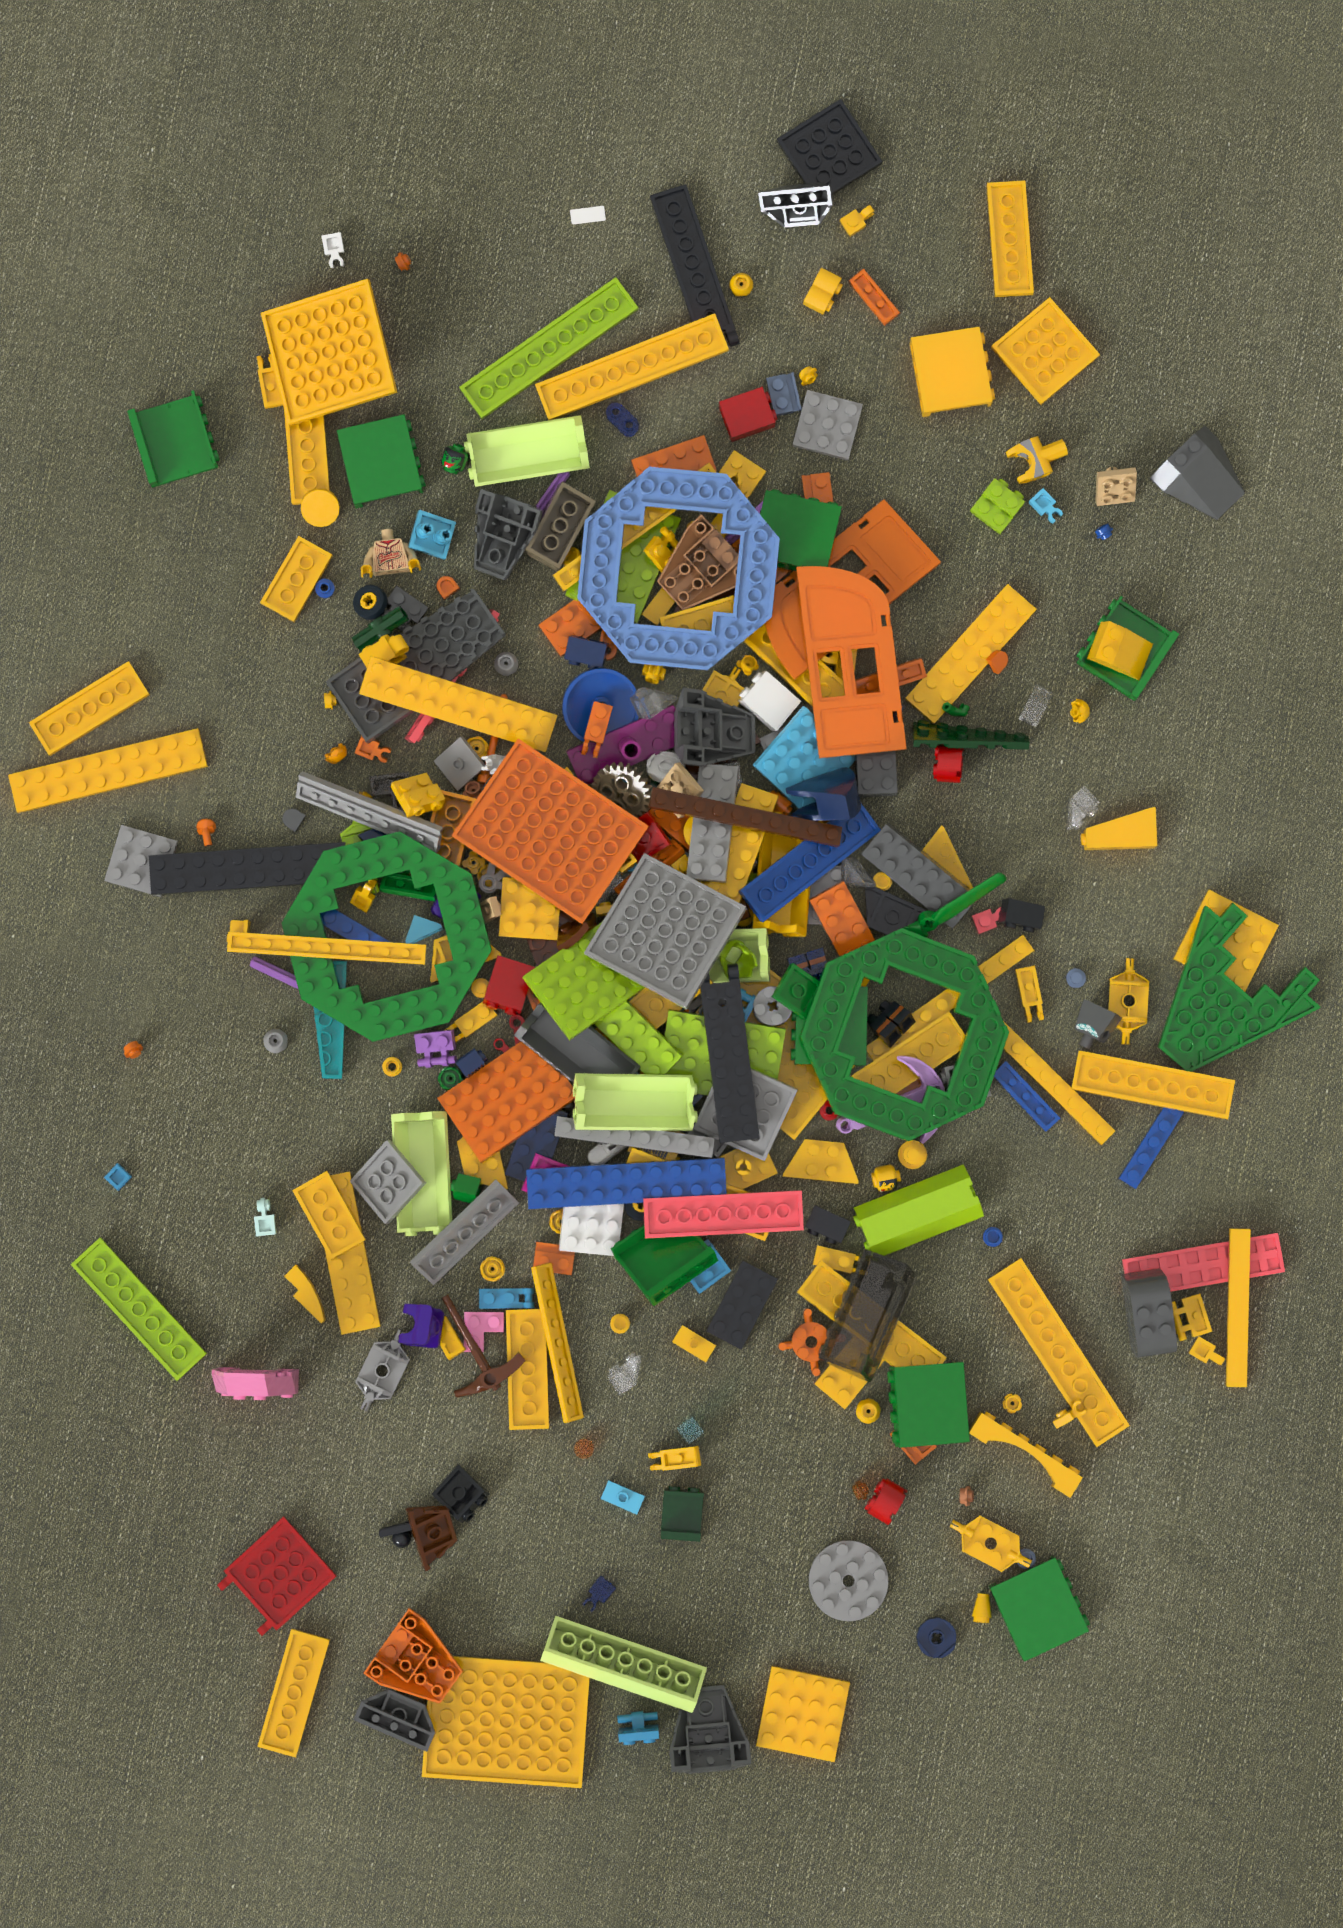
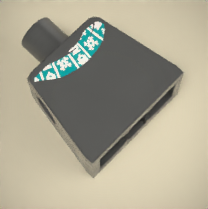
M1084 999L1075 1025V1030L1083 1034L1079 1045L1090 1049L1094 1039L1105 1043L1122 1017Z

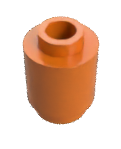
M772 790L770 793L779 796L774 811L781 812L783 815H789L793 810L790 807L792 802L780 792Z

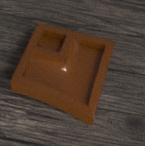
M593 912L589 914L583 924L573 921L571 923H564L559 928L557 939L559 951L573 946L584 936L588 929L596 924L597 918Z

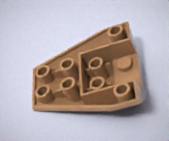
M701 514L686 528L657 582L682 610H686L735 588L739 554Z

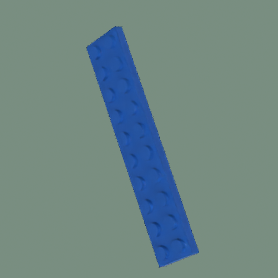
M724 1157L526 1169L528 1209L643 1203V1198L727 1194Z

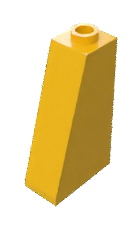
M1156 807L1086 828L1084 834H1081V845H1084V850L1150 849L1157 847Z

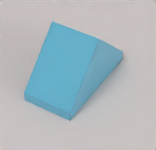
M414 915L405 942L407 944H414L443 930V927L439 923Z

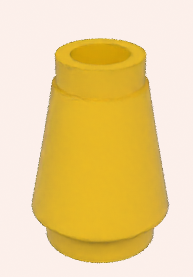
M977 1594L972 1617H974L973 1622L989 1623V1619H991L989 1594Z

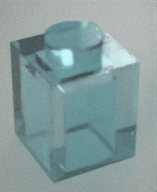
M690 1416L676 1427L688 1445L704 1433V1430L693 1416Z

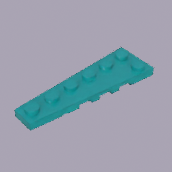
M333 961L340 989L346 988L347 961ZM314 1007L322 1078L343 1079L345 1025Z

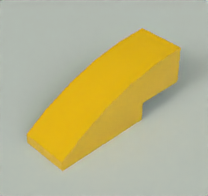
M295 1265L284 1276L298 1289L293 1297L320 1323H324L326 1318L320 1297L305 1272L298 1265Z

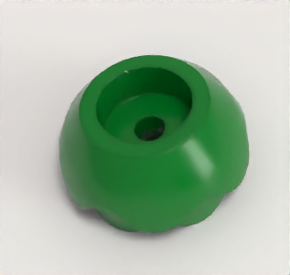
M448 1066L439 1073L438 1081L440 1086L448 1091L462 1082L463 1076L458 1068Z

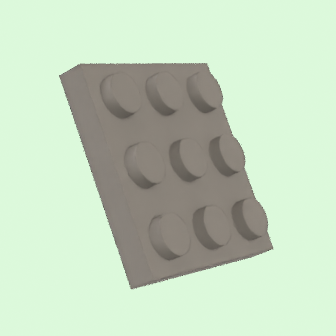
M807 390L792 447L848 461L863 404Z
M121 825L104 881L151 894L149 855L175 854L178 841Z
M386 1140L350 1180V1183L384 1224H390L426 1184L425 1180L391 1140Z

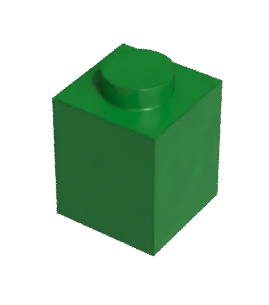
M458 1173L457 1179H453L450 1191H453V1199L472 1203L480 1195L482 1189L481 1178Z

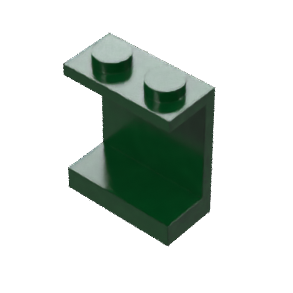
M668 1486V1489H664L661 1539L700 1542L704 1492H700V1488L688 1487V1491L680 1490L679 1486Z

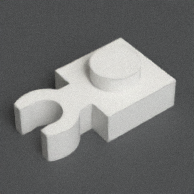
M341 232L322 235L325 255H331L329 260L330 267L334 268L333 262L335 260H339L341 267H344V260L339 254L345 252Z
M497 754L482 756L481 759L486 761V767H481L483 771L490 770V775H493L506 756Z

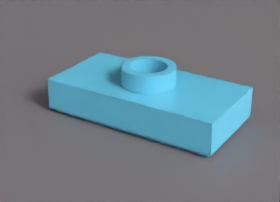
M608 1480L601 1499L637 1515L645 1496Z

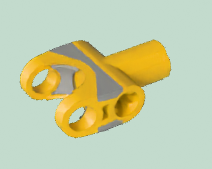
M1036 436L1015 445L1006 452L1008 458L1014 456L1022 457L1029 463V470L1017 477L1018 483L1024 484L1052 474L1053 470L1049 462L1068 455V451L1062 439L1042 447L1039 437Z

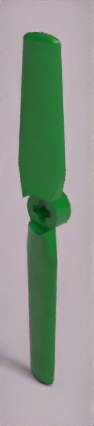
M1000 872L994 874L936 912L930 910L919 914L916 922L903 927V929L927 937V932L936 929L938 924L941 925L1006 882V876Z

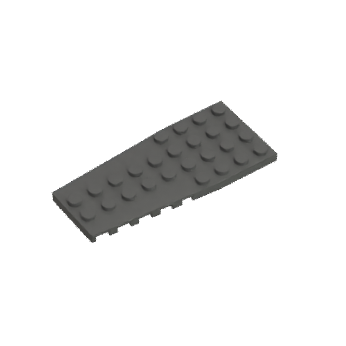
M472 588L470 593L463 597H457L453 603L446 607L442 606L437 609L438 612L420 619L421 622L413 627L405 628L404 632L399 634L403 636L409 646V651L405 653L408 658L398 663V665L452 681L505 637L506 634L475 589ZM359 657L328 679L326 683L366 743L369 744L414 711L359 694L367 669Z

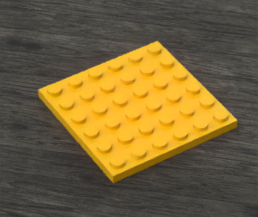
M369 279L261 312L288 425L298 424L397 393Z

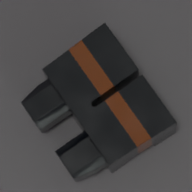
M884 1000L879 1006L882 1013L878 1017L875 1014H870L867 1017V1023L874 1035L881 1038L888 1047H891L902 1036L901 1033L904 1034L916 1021L911 1012L897 1002L893 1001L890 1003Z

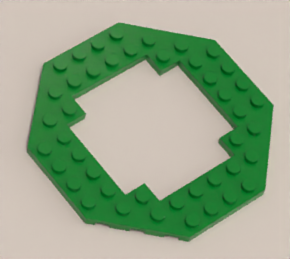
M401 831L323 851L282 921L284 935L327 938L321 913L339 908L335 889L410 870L414 889L434 884L453 957L452 961L434 965L439 982L438 985L364 1003L359 985L340 989L332 958L290 956L301 1000L372 1042L449 1023L492 951L473 874Z
M901 928L825 964L799 1038L834 1114L902 1140L911 1141L984 1106L1009 1035V1030L1003 1022L1000 1010L992 998L988 984L983 974H981L975 956ZM888 966L960 993L953 1012L971 1018L946 1092L928 1085L921 1103L850 1077L856 1057L838 1051L863 978L882 984Z

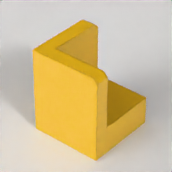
M231 920L230 932L250 933L251 922L249 920Z

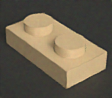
M496 896L480 903L485 923L501 915V904Z

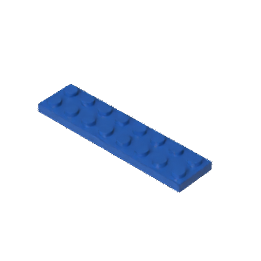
M862 804L861 810L854 818L850 820H832L826 823L842 827L839 847L804 840L738 891L761 922L766 921L881 831Z

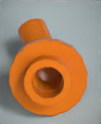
M201 819L196 825L197 832L203 836L204 846H211L210 834L215 832L216 824L211 819Z

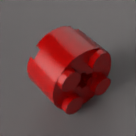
M940 744L935 748V760H938V763L933 766V775L937 782L961 783L963 768L962 751H964V748H948L944 744Z
M882 1478L873 1491L876 1495H873L868 1500L864 1509L867 1510L868 1514L889 1525L892 1521L890 1519L892 1514L896 1515L908 1490L888 1478Z

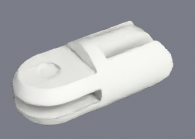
M599 1143L588 1152V1161L591 1165L605 1164L627 1146Z

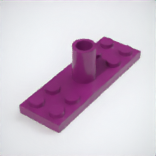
M672 704L606 733L598 758H593L596 743L589 741L586 755L581 754L583 744L567 750L566 753L577 778L588 785L594 782L593 778L606 765L610 766L613 762L618 765L622 762L624 767L628 763L632 766L650 758L653 754L657 755L660 752L673 748L674 705ZM628 744H633L631 751H624Z

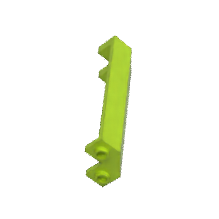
M964 1164L854 1207L856 1215L853 1216L857 1227L861 1226L865 1235L866 1242H863L867 1254L871 1253L875 1260L984 1217L981 1203L975 1194L972 1186L973 1183Z

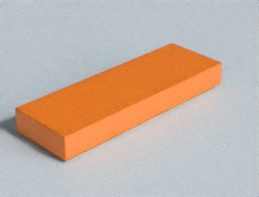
M862 269L849 280L850 285L884 326L900 314L865 269Z

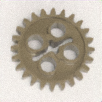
M613 762L610 766L606 765L603 769H600L593 778L594 782L591 786L594 790L615 804H621V808L636 818L650 809L648 808L651 795L649 790L652 785H646L648 778L643 779L642 775L644 772L642 771L638 774L636 772L637 767L632 770L629 763L624 767L622 762L618 765Z

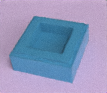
M117 1163L104 1178L117 1191H120L132 1176Z

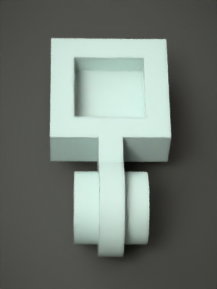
M265 1197L257 1200V1210L262 1213V1216L254 1217L256 1236L277 1234L275 1214L267 1215V1211H270L271 1207L270 1200Z

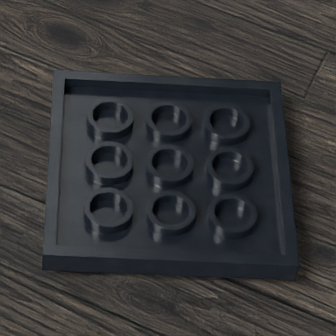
M839 99L776 140L804 184L818 182L831 185L832 195L880 166L883 162L842 99Z

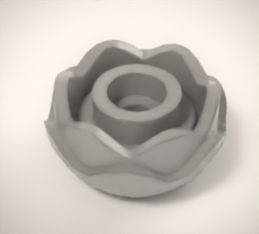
M502 652L495 658L494 668L501 675L509 676L517 671L518 659L510 652Z
M271 1029L264 1036V1046L272 1053H279L286 1049L288 1037L280 1029Z

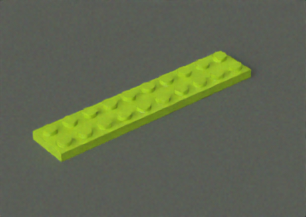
M615 277L459 388L480 418L484 419L638 311V306Z

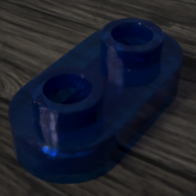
M611 403L607 407V419L623 435L631 437L637 434L639 430L638 420L623 405ZM614 409L619 411L617 415L612 413ZM632 423L633 426L631 428H627L626 424Z

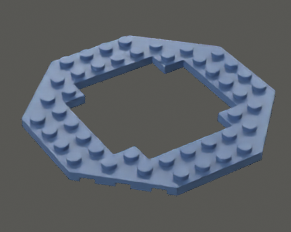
M648 467L637 478L621 489L619 493L603 504L595 513L585 519L577 599L630 663L709 670L772 618L780 538L727 474ZM646 507L723 514L721 534L740 535L733 613L713 611L711 631L634 624L636 604L617 602L624 524L644 526Z

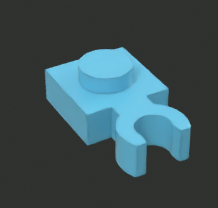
M1044 488L1028 502L1040 516L1046 513L1049 522L1052 524L1056 521L1052 514L1056 513L1060 517L1063 515L1059 508L1053 507L1056 501Z

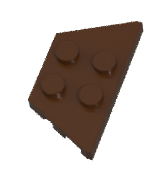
M446 1506L405 1508L422 1567L425 1571H428L431 1568L429 1565L437 1557L440 1559L446 1550L457 1541L451 1516Z

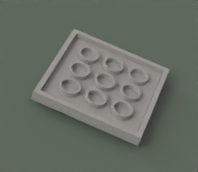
M751 1068L760 1138L727 1142L725 1144L765 1161L798 1089ZM711 1087L693 1129L719 1140L713 1087Z

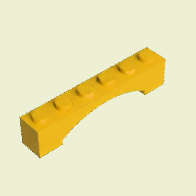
M987 1411L985 1414L979 1412L969 1428V1434L985 1444L987 1441H1002L1024 1449L1034 1456L1047 1470L1053 1481L1051 1486L1071 1498L1083 1478L1079 1475V1470L1071 1465L1069 1468L1062 1465V1459L1054 1454L1052 1457L1045 1454V1448L1037 1443L1034 1447L1028 1443L1030 1439L1023 1434L1015 1435L1011 1432L1012 1427L1004 1422L1001 1425L994 1421L996 1417Z

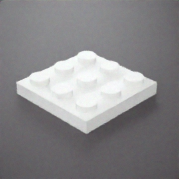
M624 1204L563 1207L558 1250L614 1256L610 1248L620 1241Z

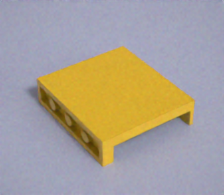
M980 327L911 337L910 349L922 417L930 416L934 412L984 404L990 407L993 400H995L994 389H990L989 381H992L990 369L987 370L986 363H988V353L983 349L985 336L983 332H980Z

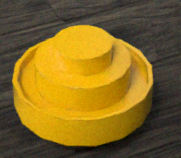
M915 1140L903 1143L898 1151L900 1163L908 1169L921 1167L927 1158L926 1148L922 1143Z

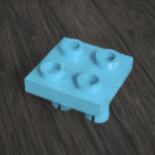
M419 510L408 548L445 560L456 522Z

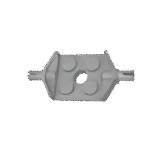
M398 1329L392 1341L374 1342L355 1381L365 1395L360 1409H364L366 1412H368L372 1401L392 1399L394 1391L410 1361L401 1343H398L399 1334L402 1331ZM385 1365L387 1367L388 1373L386 1376L382 1377L377 1374L378 1366Z

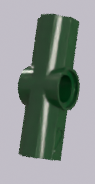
M398 606L385 616L378 617L369 623L367 628L352 637L354 645L361 652L366 646L379 641L382 636L391 635L393 630L409 620L407 613L401 606Z

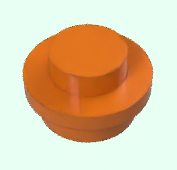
M399 252L398 256L395 257V261L401 271H408L411 260L407 254Z
M137 1041L128 1043L124 1047L125 1057L134 1059L140 1056L143 1046Z

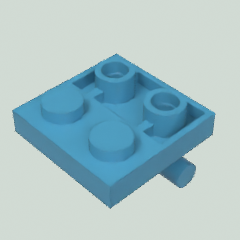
M709 1239L704 1242L715 1251L718 1261L690 1281L699 1294L731 1271Z
M643 1711L631 1712V1714L617 1715L618 1723L632 1722V1727L619 1728L618 1730L619 1742H623V1745L635 1744V1741L643 1740V1743L656 1742L655 1739H659L658 1724L644 1726V1721L658 1720L657 1712L643 1713Z

